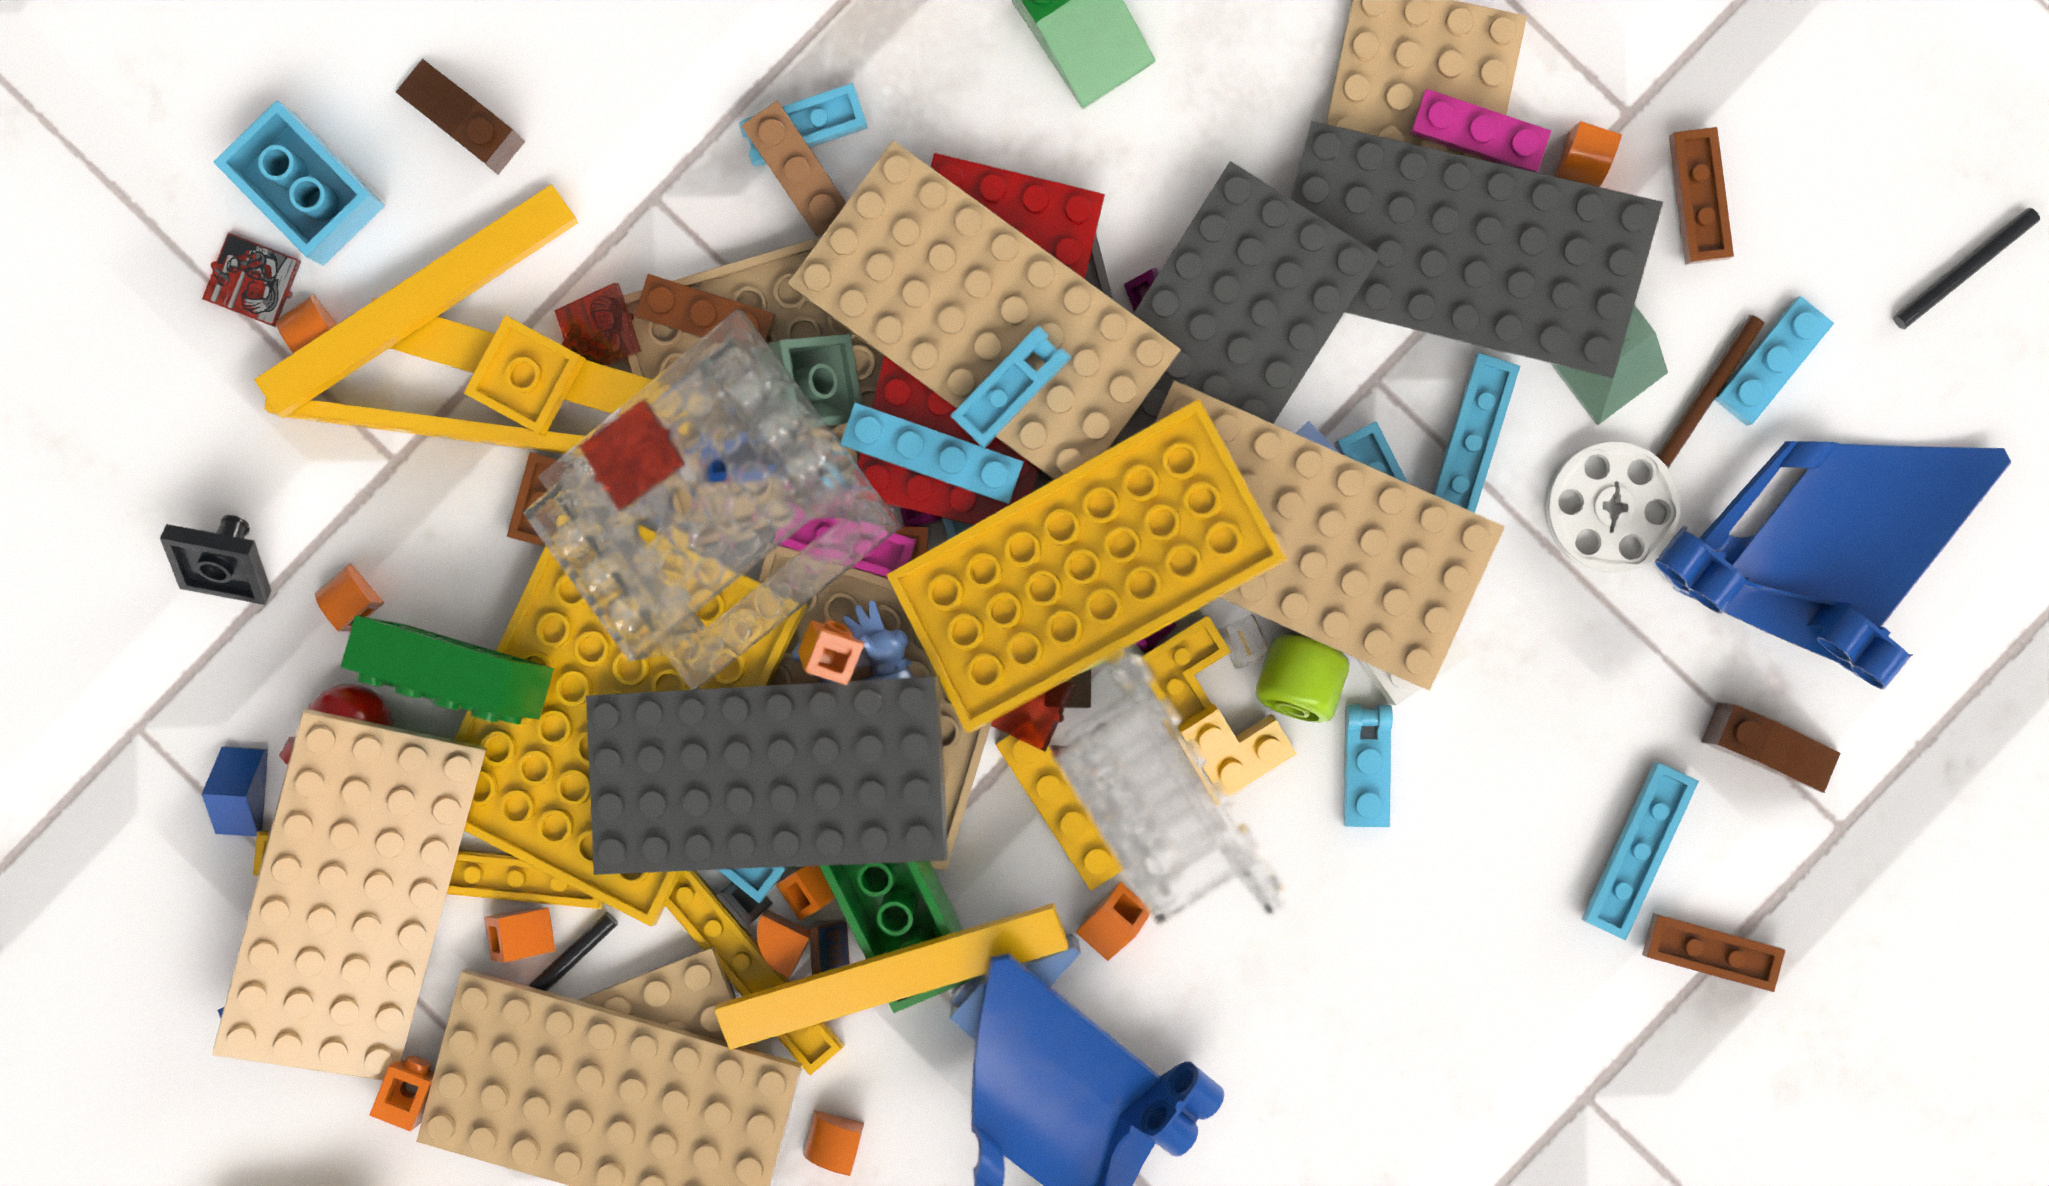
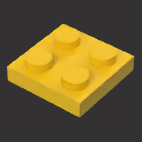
M505 315L468 383L464 394L533 432L545 436L586 358Z

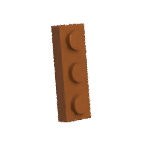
M1712 127L1674 132L1669 136L1685 265L1728 260L1734 257L1718 128Z
M647 274L634 315L639 319L749 353L750 348L767 344L776 317L772 312L651 274Z
M1653 913L1642 955L1650 959L1775 992L1785 949Z

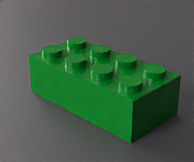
M357 615L354 617L340 666L341 668L357 672L356 681L378 687H383V685L394 687L395 693L421 699V696L433 699L432 704L452 710H459L460 708L472 711L471 716L491 722L501 720L518 725L521 724L522 718L540 719L554 668L407 624Z
M930 861L820 866L866 959L963 930ZM974 977L889 1002L893 1013H896L974 980Z

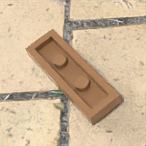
M776 100L741 124V127L817 237L828 229L847 202L780 102Z

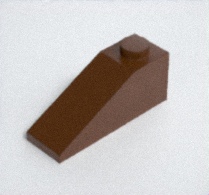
M424 59L419 62L396 91L400 97L497 175L501 173L525 143L511 127Z
M1720 702L1716 704L1701 743L1821 793H1825L1841 754L1772 719L1736 704Z

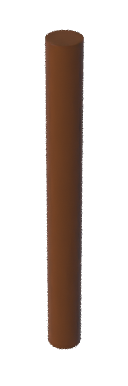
M1754 315L1748 316L1656 456L1668 469L1765 323L1760 318Z

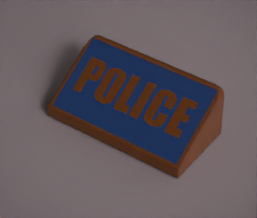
M815 921L809 929L812 975L850 964L846 921Z

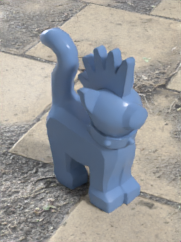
M874 600L869 602L870 617L862 606L857 605L855 607L860 624L849 615L843 616V621L853 632L854 638L864 643L855 667L871 666L870 672L873 673V675L857 681L914 678L913 673L909 669V665L912 662L907 657H904L905 650L909 645L908 636L901 629L885 630ZM802 640L797 643L792 651V659L795 662L800 661L797 651ZM817 676L818 679H819V681H820V683L835 682V681H832V680H829V679H826V678Z

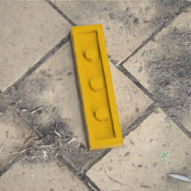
M1032 720L995 743L1090 891L1127 868V865Z

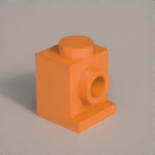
M811 620L797 652L805 672L847 685L862 652L864 643L855 639L851 630L841 623L832 620L819 623Z
M410 1055L406 1057L405 1061L401 1059V1062L395 1061L389 1065L369 1116L410 1132L416 1128L422 1121L434 1072L430 1071L432 1064L426 1059ZM406 1082L418 1087L416 1094L407 1091L405 1087Z

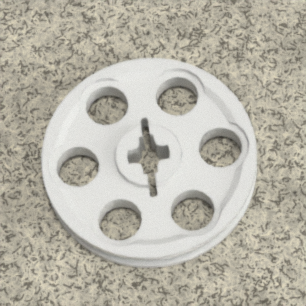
M1617 441L1603 442L1586 447L1565 460L1552 477L1545 499L1547 526L1559 549L1578 565L1605 573L1634 570L1656 559L1673 539L1679 524L1681 511L1679 490L1667 466L1647 449L1632 443ZM1591 455L1601 457L1606 463V473L1599 480L1591 479L1584 470L1585 461ZM1634 460L1644 462L1649 469V478L1642 485L1633 483L1627 474L1628 467ZM1565 490L1574 491L1580 498L1579 510L1572 515L1564 513L1558 506L1559 496ZM1612 495L1615 496V503L1622 505V512L1614 514L1613 520L1610 519V511L1603 510V502L1611 501ZM1652 500L1660 501L1666 508V518L1659 525L1651 524L1645 516L1646 505ZM1582 530L1592 531L1597 537L1598 546L1592 554L1585 555L1576 547V537ZM1626 535H1633L1639 540L1641 545L1639 555L1633 560L1624 558L1619 551V543Z

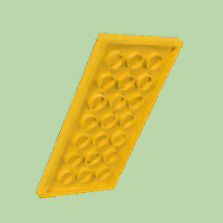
M1197 399L888 573L887 577L965 732L972 733L1288 559L1202 401Z

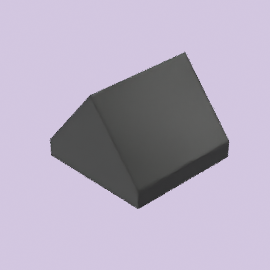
M733 882L716 895L744 929L773 904L767 895L763 901L758 903Z

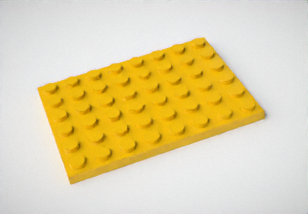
M570 492L496 649L498 652L554 668L540 719L522 718L521 724L518 725L501 720L491 722L471 716L472 711H467L454 740L483 745L486 751L464 831L650 927L656 925L681 871L594 875L586 696L770 686L807 605L578 493Z

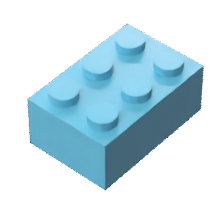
M278 100L213 161L305 257L322 266L386 206L296 113Z

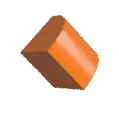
M1580 121L1568 133L1555 177L1600 187L1612 165L1622 134Z
M313 294L276 320L277 329L292 353H295L336 326L334 320Z
M348 564L315 592L318 606L337 631H351L355 615L369 617L384 604L383 600L352 564Z
M801 866L776 884L800 921L835 899L820 866Z
M1120 881L1096 905L1075 933L1109 961L1137 936L1153 910Z
M549 908L525 909L484 917L492 961L505 963L555 951Z
M766 909L762 913L757 926L759 950L765 961L775 971L790 978L810 940L809 929Z
M814 1110L803 1156L821 1168L850 1176L864 1123Z

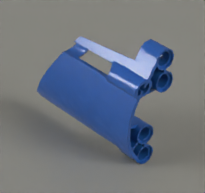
M1785 441L1700 538L1687 532L1688 527L1682 526L1654 563L1677 592L1699 601L1716 613L1721 614L1724 612L1768 634L1835 661L1869 684L1885 690L1913 654H1908L1899 644L1889 637L1891 632L1882 626L2010 466L2011 460L2005 448L1839 444L1837 442ZM1781 467L1807 468L1754 535L1741 538L1729 535V532Z
M1010 954L990 958L980 1002L973 1058L971 1131L976 1135L979 1146L978 1162L973 1167L974 1186H1003L1005 1178L1004 1156L1043 1186H1133L1155 1144L1175 1157L1188 1152L1197 1139L1198 1126L1196 1122L1198 1119L1205 1120L1210 1118L1219 1110L1223 1103L1225 1093L1218 1083L1192 1062L1188 1061L1178 1064L1161 1076L1158 1075Z

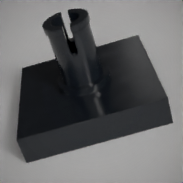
M225 515L222 517L221 524L216 533L166 524L160 540L180 589L262 605L266 604L271 588L255 540L244 539L250 530L248 522L235 515Z

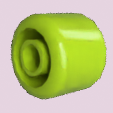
M1283 634L1277 636L1269 645L1256 684V697L1264 706L1285 716L1313 723L1330 721L1335 715L1349 672V660L1341 651L1305 635Z

